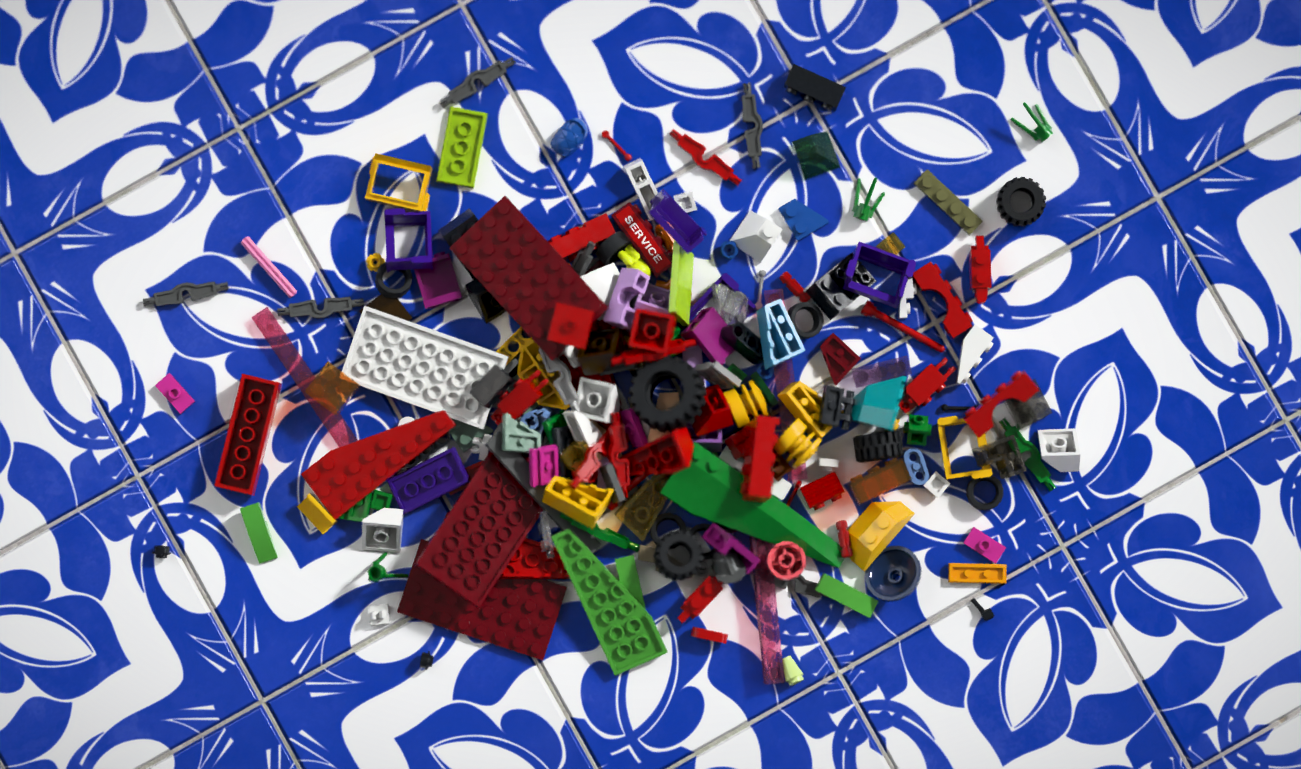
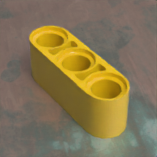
M522 327L496 351L509 356L506 366L520 354L521 347L532 340L531 337L527 339L522 337ZM511 342L519 344V349L516 352L509 351L508 346Z

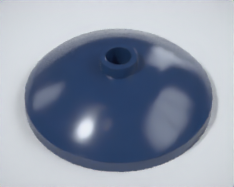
M902 546L886 547L866 569L865 580L867 587L874 596L883 601L893 602L904 599L919 584L921 564L917 556L908 548Z

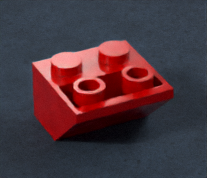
M718 384L705 388L706 396H704L706 403L705 406L700 408L703 412L700 416H695L694 420L696 421L691 425L697 436L733 425L732 409Z

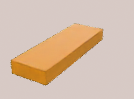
M948 563V582L1006 584L1007 564Z

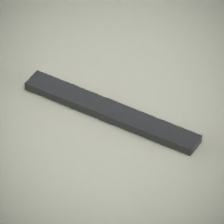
M500 431L485 444L562 531L570 528L592 553L601 546V543L593 535L560 518V511L542 502L548 485H538L536 487L530 485L529 463L518 452L502 451V433Z

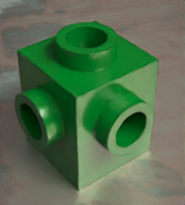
M909 414L908 422H904L903 433H907V444L926 446L927 436L931 435L932 427L931 424H928V416Z

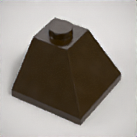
M620 327L589 333L586 349L579 348L577 360L585 375L603 373L614 355L621 330Z

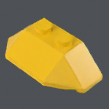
M532 339L521 347L517 375L524 380L539 369L541 372L540 376L532 382L538 386L542 380L547 378L549 383L540 390L544 395L537 403L541 406L566 410L570 405L564 404L553 384L561 374L559 371L547 372L538 351L540 347Z
M901 501L872 502L848 529L851 541L850 548H852L853 552L850 560L865 572L915 513Z

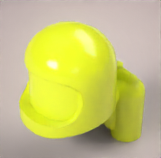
M628 245L625 251L622 250L618 253V257L627 265L626 268L639 269L648 276L651 275V269L631 245Z

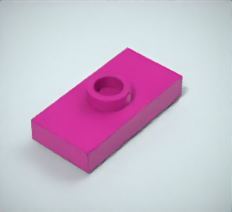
M168 373L155 385L180 414L195 402L171 373Z
M633 408L620 411L622 421L625 424V432L628 434L632 447L647 444L648 441L640 419L633 411Z
M975 527L971 529L963 542L995 564L1006 549L1005 546Z

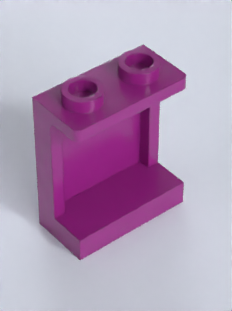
M440 252L434 254L433 270L431 268L414 269L426 310L463 299L449 253Z
M713 306L701 310L681 333L685 340L694 338L711 363L717 361L723 365L726 362L727 356L735 351L722 339L721 330L727 324Z
M714 522L701 537L723 555L732 547L743 561L746 574H750L760 561L758 557Z

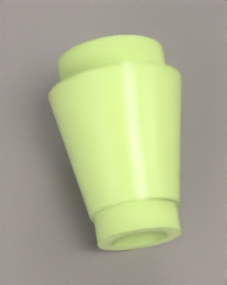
M791 656L780 660L785 680L790 686L804 680L802 677L804 674Z

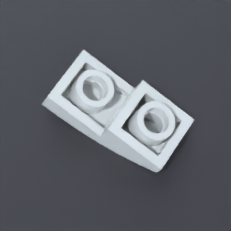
M912 279L907 280L903 298L899 303L898 319L907 318V314H910V303H906V300H911L914 298V295H917L916 283H913Z

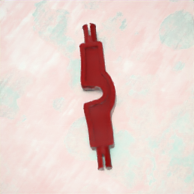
M675 129L670 132L669 136L678 141L677 145L692 156L697 166L714 172L724 181L729 179L737 186L741 183L742 179L733 174L734 170L716 154H713L707 161L702 159V155L706 151L704 145L695 141L687 134L681 135Z
M694 338L684 341L682 339L672 340L667 354L639 348L622 352L621 356L613 357L610 360L611 365L621 363L629 365L641 361L659 360L667 355L683 352L685 348L696 346V341Z
M619 412L611 413L612 425H609L611 444L608 449V460L614 467L625 498H628L627 486L631 484L630 462L627 458H618V454L626 451L628 445L624 425L620 424Z
M609 428L598 442L591 444L586 450L583 462L574 472L576 477L569 484L571 489L576 490L581 482H587L591 475L601 466L596 457L597 452L603 457L608 456V449L611 444Z

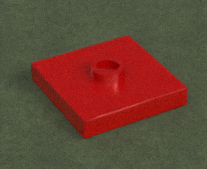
M557 302L547 340L586 349L595 312Z

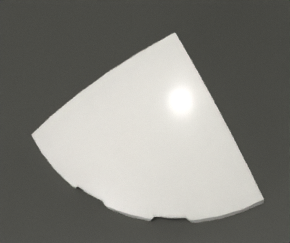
M615 263L581 276L601 300L609 306L620 274ZM606 312L596 321L604 320Z

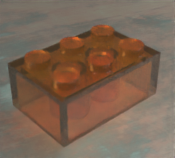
M895 457L885 462L886 466L881 469L878 465L868 470V475L864 477L862 474L851 478V483L848 484V487L856 504L860 505L912 480L903 460H897Z

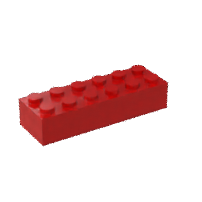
M242 374L214 486L255 495L282 386L281 383Z

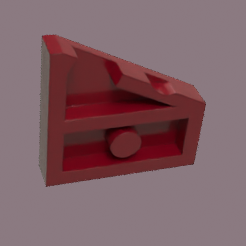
M834 333L820 346L830 376L836 386L861 358Z

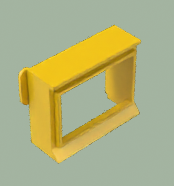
M375 153L369 170L370 179L365 199L415 212L427 211L430 199L427 190L432 167ZM379 164L424 174L418 203L372 193Z
M957 416L939 418L937 428L946 480L971 476L973 479L990 477L992 469L985 434L980 438L977 437L982 469L952 474L944 427L966 424L964 418L958 419Z

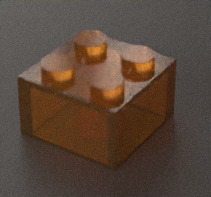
M327 362L305 393L331 413L338 416L361 385L332 363Z

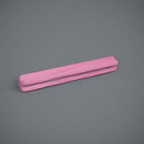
M248 236L241 241L244 248L289 298L293 297L297 290Z

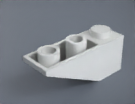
M976 324L973 325L962 340L956 379L957 385L961 382L965 384L971 376L968 373L972 367L976 368L982 361V358H980L981 354L984 351L987 353L994 344L991 342L994 337Z

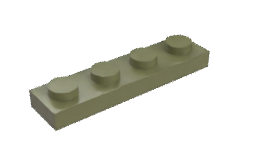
M928 169L914 182L916 187L969 236L983 222Z

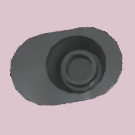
M730 548L725 555L719 551L713 554L711 568L719 582L731 584L745 576V565L735 550Z

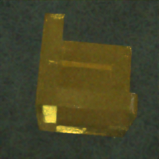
M894 232L876 246V248L895 255L906 247Z
M573 441L560 454V458L569 471H576L583 462L585 452L589 447L585 441Z

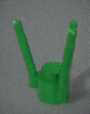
M1024 102L1023 106L1038 125L1034 129L1036 133L1014 118H1011V121L1031 135L1035 141L1039 139L1041 142H1044L1053 134L1051 131L1052 127L1048 124L1038 104H1035V108L1042 123L1026 102Z
M876 177L873 179L864 204L860 203L859 206L861 179H857L852 209L854 212L853 217L867 222L868 218H872L874 211L885 196V193L882 192L872 208L868 205L877 182Z
M385 552L376 561H373V566L368 570V581L378 583L379 580L384 578H407L408 574L386 573L385 567L379 564L387 556Z

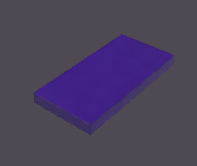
M455 447L387 480L399 508L403 509V515L470 482L469 475Z

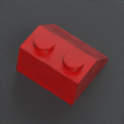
M636 308L628 346L667 354L673 339L677 318L674 315Z

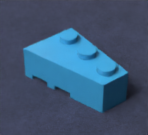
M781 299L767 304L756 311L765 370L805 352Z

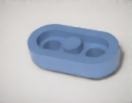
M917 448L906 450L903 460L911 482L915 485L925 484L929 479V472L922 452ZM911 454L916 455L915 461L909 459ZM917 472L922 473V479L916 478Z

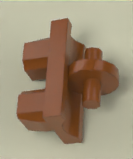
M773 450L772 453L776 454L774 466L770 471L774 472L773 477L779 482L792 468L782 455Z

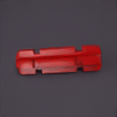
M784 272L779 278L783 284L786 283V287L796 297L798 296L801 302H808L811 297L804 292L805 289L795 279L791 278L792 275L789 272Z
M847 521L836 522V528L839 530L838 539L840 548H842L841 555L843 558H850L853 556L852 548H850L849 531L846 530L848 528Z

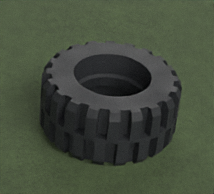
M666 356L664 359L654 360L652 363L650 361L645 362V367L643 369L639 367L636 371L638 376L632 378L631 383L633 387L629 388V394L632 396L630 404L634 407L633 411L652 429H657L664 433L666 430L672 432L677 430V428H686L688 423L692 425L696 421L694 420L695 416H700L703 412L700 410L701 406H705L706 403L704 399L706 389L703 387L705 383L699 376L700 374L688 362L683 361L679 357L672 358L671 356ZM665 379H679L684 386V393L680 402L669 410L656 409L652 403V395L656 386Z

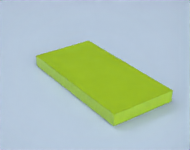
M450 107L436 182L474 189L488 113Z
M674 241L668 312L674 315L682 326H688L694 254L692 252L687 254Z

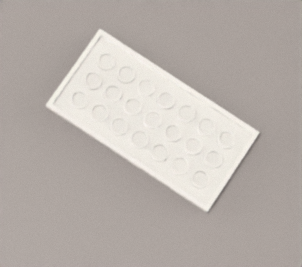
M364 306L340 379L433 412L445 410L452 419L484 429L491 408L484 407L469 392L495 364L505 369L509 356Z

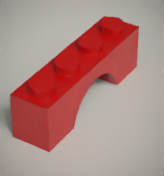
M929 262L916 270L912 279L920 291H934L944 299L947 312L941 324L952 340L971 328L973 320L968 312L964 313L961 309L962 303L957 296L954 297L950 292L952 287L947 280L943 281L940 274L942 272L936 263L933 265L932 262Z
M1025 370L1022 372L1016 371L1010 377L1011 380L1005 384L1003 382L995 388L996 392L991 396L989 394L980 400V405L976 408L972 406L964 413L966 415L963 417L964 421L978 438L994 427L992 414L999 402L1008 398H1015L1026 402L1040 391Z

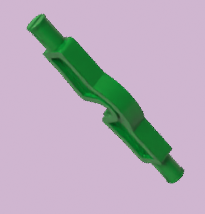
M1006 418L1000 420L999 423L1006 431L1004 435L1017 455H1021L1025 451L1031 453V456L1024 462V465L1036 477L1039 483L1043 482L1049 491L1055 489L1056 486L1049 478L1051 474L1041 462L1040 453L1036 446L1026 441L1016 426L1012 427Z
M561 512L560 518L571 522L573 526L587 531L596 538L611 542L624 549L629 548L635 552H638L640 549V545L609 528L602 530L596 523L594 528L591 529Z

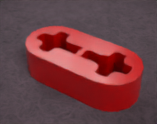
M692 627L691 636L727 643L728 634Z

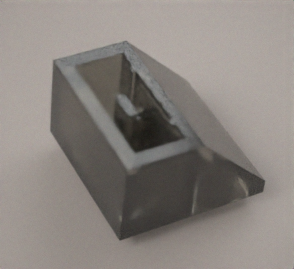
M1035 379L1033 381L1040 391L1026 402L1015 398L1003 400L1018 430L1053 413Z

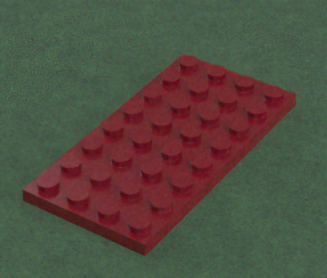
M507 196L499 200L449 248L552 361L570 346L547 340L557 302L594 311L592 324L609 309Z
M490 451L414 565L475 607L480 608L543 512V509ZM520 453V454L525 458V460L529 463V457H527V456H526L525 454H523V453Z
M421 539L397 610L398 613L540 660L544 659L567 590L566 586L544 579H498L480 608H477L414 565L429 541Z

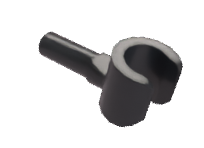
M975 598L971 600L985 621L994 618L990 608L984 610Z

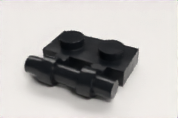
M824 385L818 423L838 427L839 421H842L841 429L849 430V425L852 423L853 418L851 416L852 406L855 405V399H853L854 391H847L846 397H844L843 388ZM842 404L845 405L843 414L841 413Z

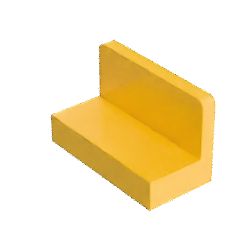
M311 493L297 506L323 535L338 522Z

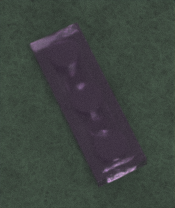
M907 355L851 369L856 388L912 374Z

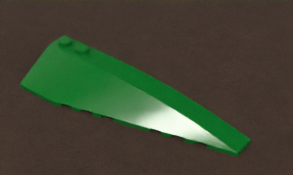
M696 442L693 443L690 467L671 474L660 491V494L691 515L705 518L714 523L716 522L770 544L776 545L783 541H791L803 549L805 556L835 568H839L845 559L841 555L842 548H840L837 542L772 494L771 498L765 503L743 500L741 484L744 481V475Z

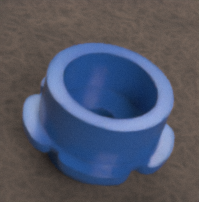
M734 241L723 242L720 250L721 256L726 257L728 260L735 258V255L739 252Z

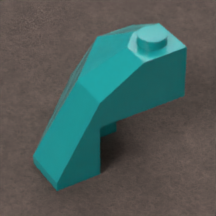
M901 376L866 386L853 398L855 399V405L852 406V422L865 426L870 424L892 431L907 377Z

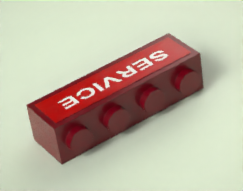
M629 202L613 213L611 217L620 230L631 240L633 248L640 254L641 259L649 266L652 274L657 279L672 268L673 254L670 250L665 251L662 246L664 244L663 240L659 235L655 236L652 233V225L647 219L643 220L640 214L642 212L636 204L632 205Z

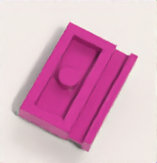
M555 444L537 447V449H529L530 485L532 487L549 485L554 476L559 477L558 446Z

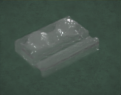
M547 511L539 512L541 523H538L539 535L543 534L544 540L540 541L542 552L546 551L547 558H553L555 555Z

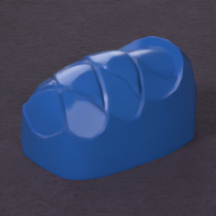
M579 118L569 119L554 135L550 144L551 148L561 157H569L586 140L588 136L587 125Z

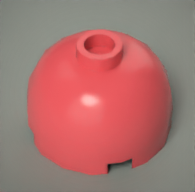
M783 541L776 544L768 554L770 572L776 578L783 581H791L798 578L806 566V556L803 549L791 541Z

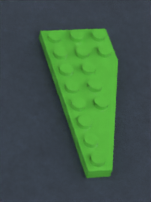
M568 528L552 535V540L614 675L616 676L668 653L652 616L576 534Z

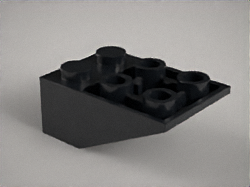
M469 208L438 231L451 247L478 219ZM462 263V265H463L464 268L467 270V272H468L469 275L472 277V279H473V280L476 279V277H475V276L469 271V269Z
M853 253L845 257L806 291L830 320L860 296L842 289L847 277L848 263L852 260ZM857 260L851 281L871 287L876 282L875 278Z

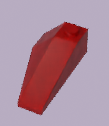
M686 427L651 441L619 457V459L627 458L629 460L630 476L675 474L690 467L694 445Z

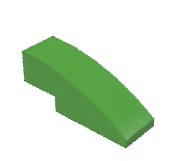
M260 503L240 508L259 564L278 558Z
M634 555L615 559L620 583L646 610Z
M825 573L822 574L815 588L816 591L869 618L878 603V600Z

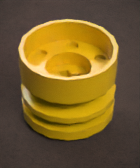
M753 380L748 381L749 391H747L744 383L741 384L742 394L740 395L734 388L723 393L732 409V417L738 429L745 427L750 422L749 415L752 414L755 418L758 415L757 411H761L763 416H769L764 396Z
M799 418L777 440L773 448L779 455L784 454L786 451L790 453L786 459L787 463L795 457L797 461L792 465L794 469L805 464L817 451L822 441L818 437L812 443L810 439L815 433L812 432L805 436L803 433L808 426Z

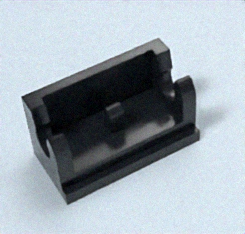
M495 364L469 393L484 407L490 409L515 380L504 369Z

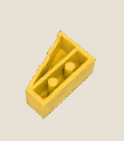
M801 381L790 383L777 396L796 420L799 418L808 426L805 430L808 435L812 432L815 433L812 440L818 437L822 438L833 428L832 426L818 423L822 397Z
M554 476L545 489L542 502L593 529L610 504L614 489L608 488V490L596 488V485L592 484L590 486L580 484L576 490H573L569 486L573 480Z

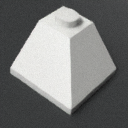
M750 210L730 241H734L740 250L761 263L783 229L767 218Z
M580 377L577 392L579 399L576 400L581 410L579 413L589 419L612 423L611 413L619 412L621 406L616 385Z
M1076 428L1038 430L1041 457L1044 461L1059 472L1080 470L1081 453Z
M383 508L362 520V550L400 553L403 509Z

